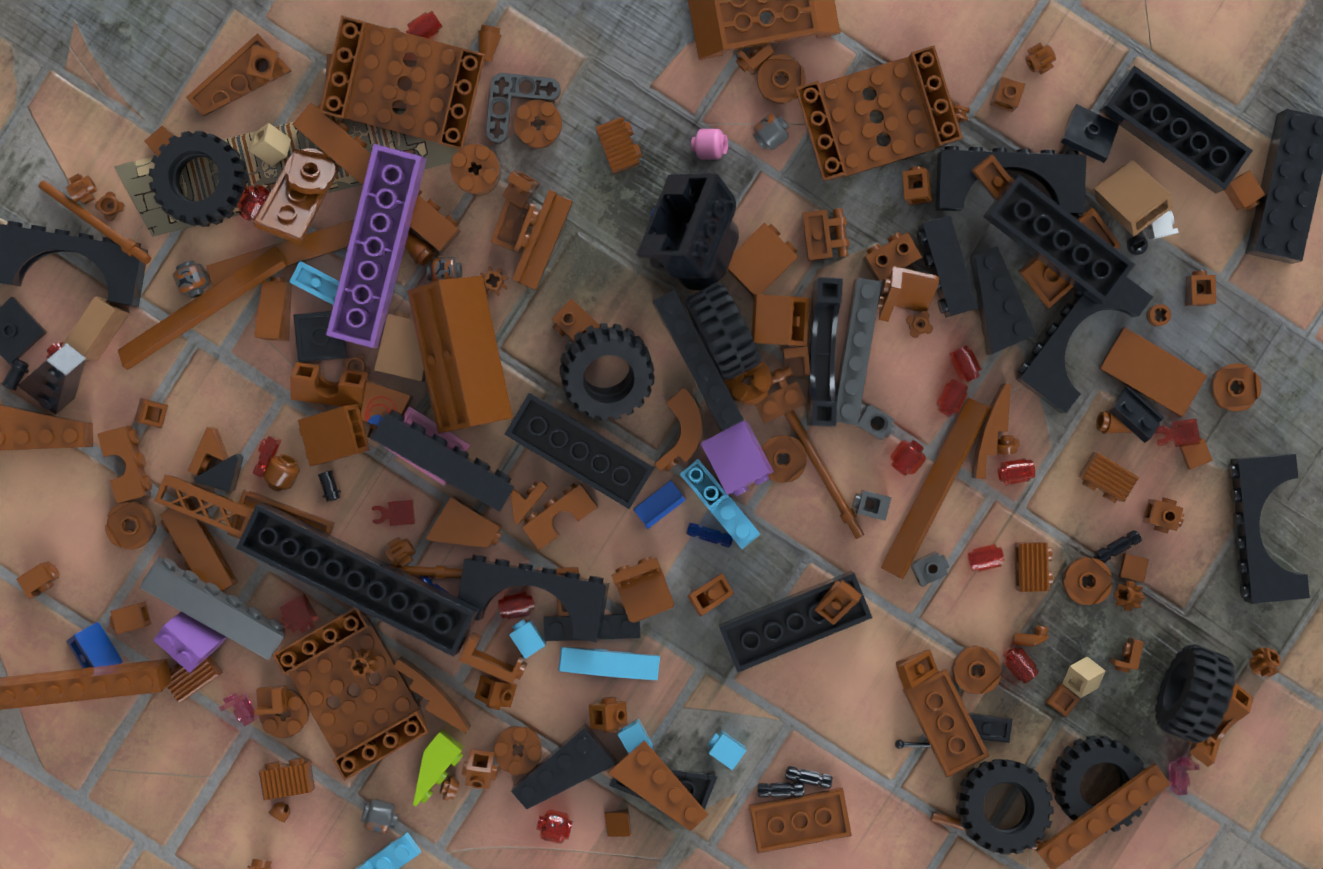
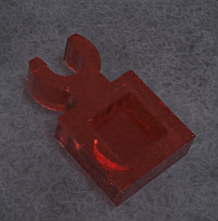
M1197 419L1173 421L1171 429L1159 426L1155 431V434L1163 433L1166 436L1164 439L1157 440L1158 446H1165L1169 441H1174L1175 447L1200 444Z
M268 436L267 439L264 438L258 449V452H261L259 461L252 474L259 477L263 476L271 458L275 457L282 441L275 436Z
M413 500L389 501L388 509L381 505L372 507V510H379L382 513L380 519L373 520L375 524L383 523L386 519L390 520V526L415 524Z

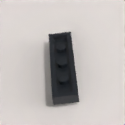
M604 614L600 639L641 637L640 621L630 622L627 614ZM544 616L545 641L580 640L572 638L573 626L570 616Z

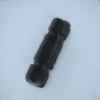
M1133 530L1126 534V537L1122 536L1108 544L1107 548L1103 547L1096 551V556L1105 563L1111 559V556L1115 557L1131 548V545L1135 546L1140 543L1142 538L1137 531Z
M788 766L786 769L785 777L787 780H798L804 784L820 785L822 788L827 789L831 788L833 781L831 775H820L819 772L805 769L798 770L792 766Z
M790 782L771 783V785L759 783L757 794L760 798L768 797V795L772 797H791V794L803 796L804 784L800 782H793L791 785Z

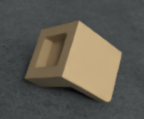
M268 123L253 133L249 151L270 166H274L287 157L291 139Z
M1085 657L1069 667L1062 684L1082 698L1099 687L1106 671L1089 657Z

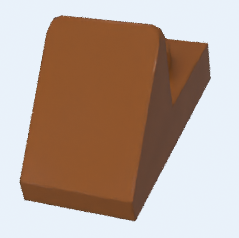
M512 171L507 179L509 184L503 193V197L522 208L541 183L521 171Z
M206 428L188 472L195 475H201L203 472H206L212 463L211 455L223 461L229 458L217 428Z
M540 481L539 484L534 482L526 491V494L529 495L527 499L517 490H512L513 518L517 525L521 523L549 488L545 482Z
M721 573L702 586L691 590L688 598L699 617H701L735 593L724 574Z
M843 580L841 582L836 581L817 605L815 611L834 625L859 601L862 595Z
M930 649L896 662V668L904 690L915 687L938 672Z

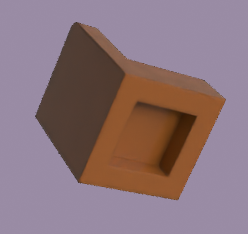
M808 346L782 349L784 368L790 366L794 374L790 377L810 375Z
M286 686L257 688V708L254 709V715L281 714L288 710Z

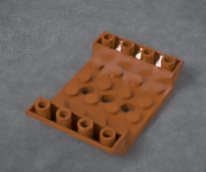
M688 0L699 60L723 56V52L812 35H816V38H822L841 33L835 0ZM764 12H769L773 15L774 20L770 24H764L760 20V15Z
M341 15L320 112L461 149L464 146L486 54ZM410 52L417 56V63L413 67L407 66L404 62L405 55ZM404 76L409 77L412 81V86L407 91L399 87V80ZM398 100H402L406 104V111L403 114H397L393 109V104Z
M935 45L911 52L908 57L820 84L819 81L795 88L823 181L848 177L930 152L963 138ZM866 88L873 89L876 94L875 99L871 101L866 100L862 95L863 90ZM873 111L880 112L883 117L882 122L878 124L873 123L869 118L870 113ZM880 134L887 135L890 140L889 145L880 146L876 141L877 136Z
M354 607L272 654L283 675H290L336 755L333 762L344 781L429 733L420 705L409 689L401 672L393 668L395 662L372 622L361 610ZM357 650L361 654L370 651L369 657L377 659L372 664V667L375 668V672L381 675V683L377 685L372 684L369 680V672H367L368 678L366 680H363L362 676H358L354 680L352 671H346L351 665L347 658H356L355 651ZM360 661L356 664L357 667H362L363 669L367 666L366 663H361ZM350 684L359 685L361 689L359 696H352L349 693L348 687ZM334 695L339 698L340 705L338 708H332L328 705L329 696Z

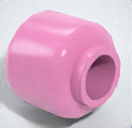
M699 129L696 137H692L691 149L693 152H696L700 160H719L728 150L727 135H724L720 129Z

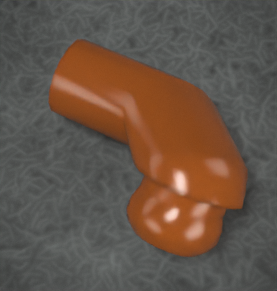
M1036 626L1034 634L1015 633L1014 645L1036 646L1048 639V628L1046 626Z

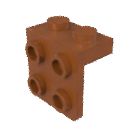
M506 199L490 243L514 252H518L520 248L524 249L530 234L526 233L528 225H534L538 211L534 210L536 204H525L524 207L520 208Z
M893 266L889 278H886L884 281L883 295H879L877 307L880 310L879 320L888 322L894 306L920 312L928 311L939 284V277Z
M652 557L643 558L638 561V565L629 567V565L622 566L615 570L616 573L611 575L630 622L641 621L674 607L673 598L657 557L654 559Z

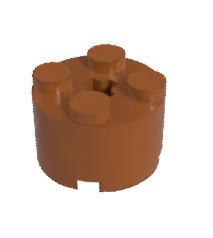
M470 144L459 149L452 157L451 175L454 182L464 192L481 196L494 190L501 177V166L497 157L489 148L480 144ZM474 165H478L479 168L482 167L479 170V175L475 176L473 172H470L473 170Z

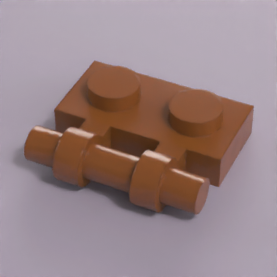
M843 208L833 209V219H828L827 210L802 213L808 261L833 258V248H838L839 257L849 256L848 247L850 244L849 239H846L845 225H847V220L843 215ZM829 227L836 228L837 240H830Z
M790 366L782 370L779 368L772 374L773 384L779 382L781 389L768 394L762 401L755 404L764 424L808 403L798 382L796 381L788 385L786 378L794 375Z

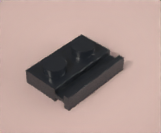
M1130 386L1122 390V394L1118 396L1109 410L1144 443L1152 438L1160 425L1159 423L1164 419L1160 413Z

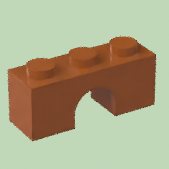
M296 362L290 376L291 399L339 407L358 404L359 409L362 410L368 373L344 369L339 382H330L322 377L319 365Z
M123 426L98 433L103 457L118 455L123 458L126 464L124 474L117 479L110 480L116 504L150 496L152 482L150 477L146 476L144 470L146 466L143 453L139 452V435L135 429L133 430V426Z
M573 483L563 490L565 496L557 501L554 497L543 505L546 510L538 515L535 511L524 519L526 525L522 528L538 550H541L560 535L553 524L554 517L558 512H570L577 521H580L598 507L582 484L576 486Z

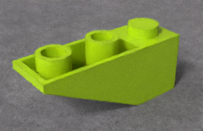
M444 729L439 731L424 750L413 802L415 807L420 801L425 803L433 794L430 790L435 783L440 785L447 777L448 773L445 770L450 764L455 767L464 756L461 753L464 746Z

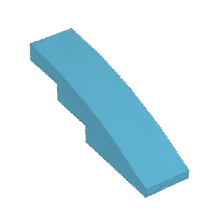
M561 647L558 671L607 677L658 680L660 656L608 651L606 649Z

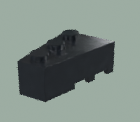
M65 344L17 386L37 400L44 409L50 410L56 415L75 399L86 358L71 346Z

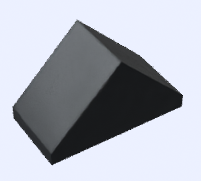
M235 454L197 476L194 480L199 484L226 491H235L244 457L242 454Z

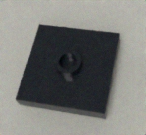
M1076 104L1071 112L1060 143L1105 163L1120 124Z
M10 297L0 307V355L10 365L11 362L19 359L47 333L15 297Z
M332 311L293 315L299 363L347 358L346 340L326 335Z

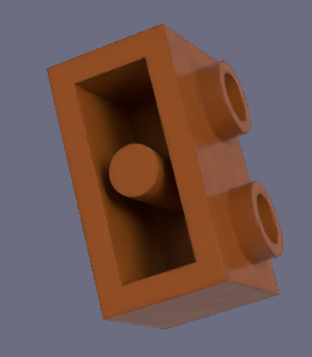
M898 232L887 238L888 244L881 247L878 243L866 250L868 255L863 259L875 281H882L889 277L893 266L905 268L922 258L908 232L904 235Z
M572 298L552 318L555 322L553 328L561 336L567 334L573 339L572 342L575 341L574 335L579 331L582 334L587 332L586 327L593 325L594 329L600 328V325Z

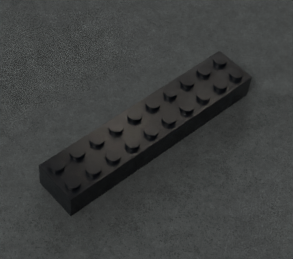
M267 503L256 504L236 549L453 657L460 652L480 610Z

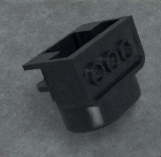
M717 173L668 175L636 254L638 258H651L650 263L655 270L668 271L672 277L677 278L689 290H702L718 282L726 273L738 243L739 230L732 220L736 211V199Z

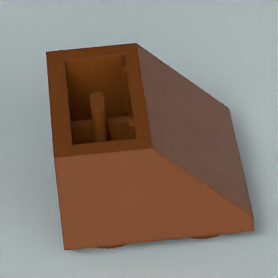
M754 294L752 338L754 342L785 346H807L810 298Z

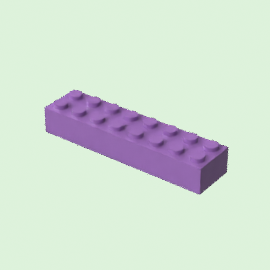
M374 144L327 336L371 348L380 347L427 158Z

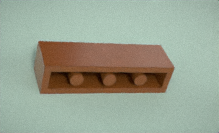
M192 499L185 500L189 510L194 511L197 509ZM171 508L160 514L162 518L161 525L167 533L170 532L174 539L173 546L185 558L186 562L184 564L187 570L195 573L198 579L203 582L215 584L221 592L238 583L205 522Z

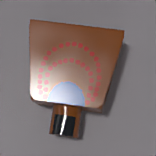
M367 381L361 411L362 421L371 423L367 437L370 438V434L384 410L390 413L391 409L404 415L414 396Z

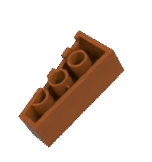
M0 404V451L93 447V423Z

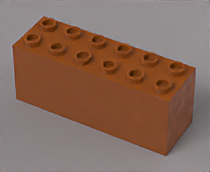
M482 275L437 280L407 290L438 434L513 418Z

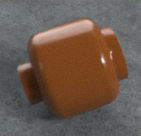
M280 454L271 458L263 476L269 488L274 491L290 489L293 486L300 470L294 458Z

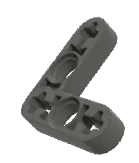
M509 73L496 74L492 78L486 125L488 139L494 144H501L508 138L512 98L541 99L552 102L560 97L561 88L559 83L555 79ZM501 79H505L506 84H509L503 90V95L508 96V99L503 97L494 98L495 94L500 95V89L496 83H500ZM524 81H529L533 85L532 91L528 94H524L519 90L520 84ZM536 82H541L540 88H548L549 84H553V88L557 90L552 92L551 96H547V92L539 90L540 95H536ZM498 102L504 103L507 108L506 112L502 115H497L493 112V107ZM492 118L496 120L506 119L505 123L500 122V130L504 133L499 135L498 139H495L494 134L491 133V130L494 131L496 129V121L491 122Z

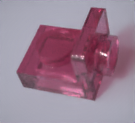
M234 693L224 698L225 704L218 707L220 711H223L233 706L238 722H242L244 727L258 719V716L254 715V708L246 693L240 696Z
M1180 757L1175 762H1169L1170 791L1177 795H1187L1190 778L1186 771L1200 770V765L1188 757Z

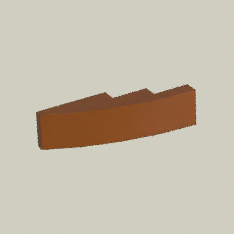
M1001 384L989 406L991 410L981 427L975 450L972 478L986 479L987 455L997 456L998 432H1008L1011 384Z
M401 656L393 668L413 679L409 689L429 700L425 710L466 734L471 725L456 703L424 671Z

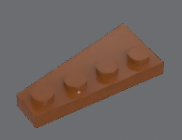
M258 33L186 97L202 116H206L266 85L252 81L253 76L247 74L252 46L256 45L272 49ZM280 57L274 80L291 72V69ZM259 60L257 70L259 72L267 71L269 68L268 60Z
M645 740L608 771V774L689 831L694 829L708 816V813Z

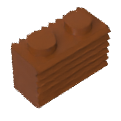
M623 117L595 127L613 175L640 165L639 158H642V154L638 144L633 145L630 138L634 133L629 121L624 122Z
M1098 452L1091 454L1078 476L1084 480L1082 484L1093 491L1096 488L1103 491V497L1113 503H1116V501L1125 502L1136 481L1139 479L1138 476Z
M1015 542V583L1017 591H1049V585L1053 584V574L1048 569V561H1052V548L1048 547L1047 542Z
M211 655L190 673L183 666L180 667L179 664H176L169 669L172 682L167 687L177 702L181 703L223 672Z
M303 757L288 760L289 764L280 765L279 761L265 764V768L259 771L263 800L311 793L315 789L311 761H303Z

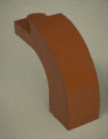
M682 388L666 402L680 422L681 433L676 445L654 463L660 471L664 468L669 471L678 463L675 459L678 456L686 463L694 454L700 442L702 433L701 414L695 400L685 388Z
M1236 683L1232 690L1233 695L1229 701L1228 710L1225 712L1223 720L1217 726L1214 734H1211L1210 738L1204 740V742L1192 743L1188 741L1191 744L1189 752L1207 767L1215 763L1219 745L1228 730L1250 713L1254 698Z

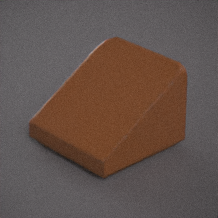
M140 398L135 421L162 428L168 405Z
M628 809L605 812L608 837L631 836Z

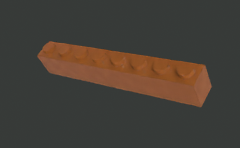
M310 103L292 125L364 186L371 153L365 149L368 144L357 135L353 139L347 133L349 128L339 119L335 123L329 118L328 114L321 113V104L316 107L313 103ZM419 189L410 226L438 251L443 253L461 232L457 228L459 223L449 214L446 217L440 214L438 211L441 207L431 199L425 201L420 196L422 191Z
M167 659L98 666L95 668L89 667L1 677L0 710L162 692L172 682Z

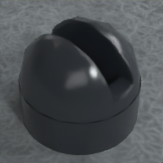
M1134 236L1127 242V249L1132 255H1141L1148 248V242L1142 236ZM1142 241L1143 245L1135 250L1133 245Z

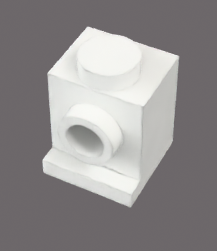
M1172 211L1166 212L1146 227L1148 240L1179 233L1178 228L1173 229L1172 227L1174 224Z

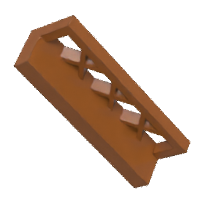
M549 189L512 279L515 282L537 290L573 201L559 196L555 191Z
M166 474L154 502L240 537L254 511L252 507L173 475ZM168 486L176 490L179 499L172 502L163 499ZM194 496L198 499L201 508L191 511L188 509L185 500ZM216 505L220 507L223 517L213 520L210 518L207 509ZM226 510L231 511L232 513L227 515ZM203 511L204 516L201 515V514H198V512ZM237 514L245 517L241 530L232 527L229 520L230 517ZM225 520L227 525L220 523V521Z

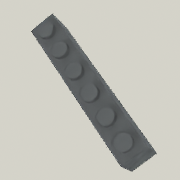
M863 278L854 280L835 394L837 401V423L858 425L881 281Z
M158 556L141 583L140 589L267 660L271 658L285 636L286 628L283 627L281 622L276 619L270 620L263 616L262 612L255 607H247L234 595L224 594L215 584L203 582L192 571L180 569L171 559H163Z

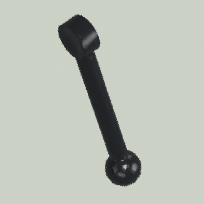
M902 740L895 742L897 749H902L903 747H930L928 742H903Z

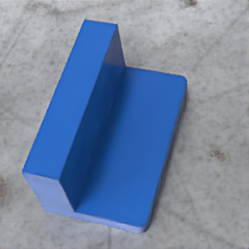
M670 480L633 510L645 524V527L649 529L686 499Z
M98 622L74 634L66 641L82 668L116 665L123 662Z

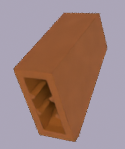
M270 277V281L262 282L254 338L289 341L292 284L285 282L283 277Z
M453 496L450 497L426 539L435 542L488 548L491 544L496 546L503 533L500 532L502 528L500 524Z

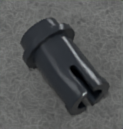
M15 359L14 362L10 363L12 367L1 383L10 390L16 391L17 385L21 382L24 374L29 372V364L20 359Z
M330 470L318 474L324 492L322 497L326 499V502L339 499L341 490L337 489L333 471Z

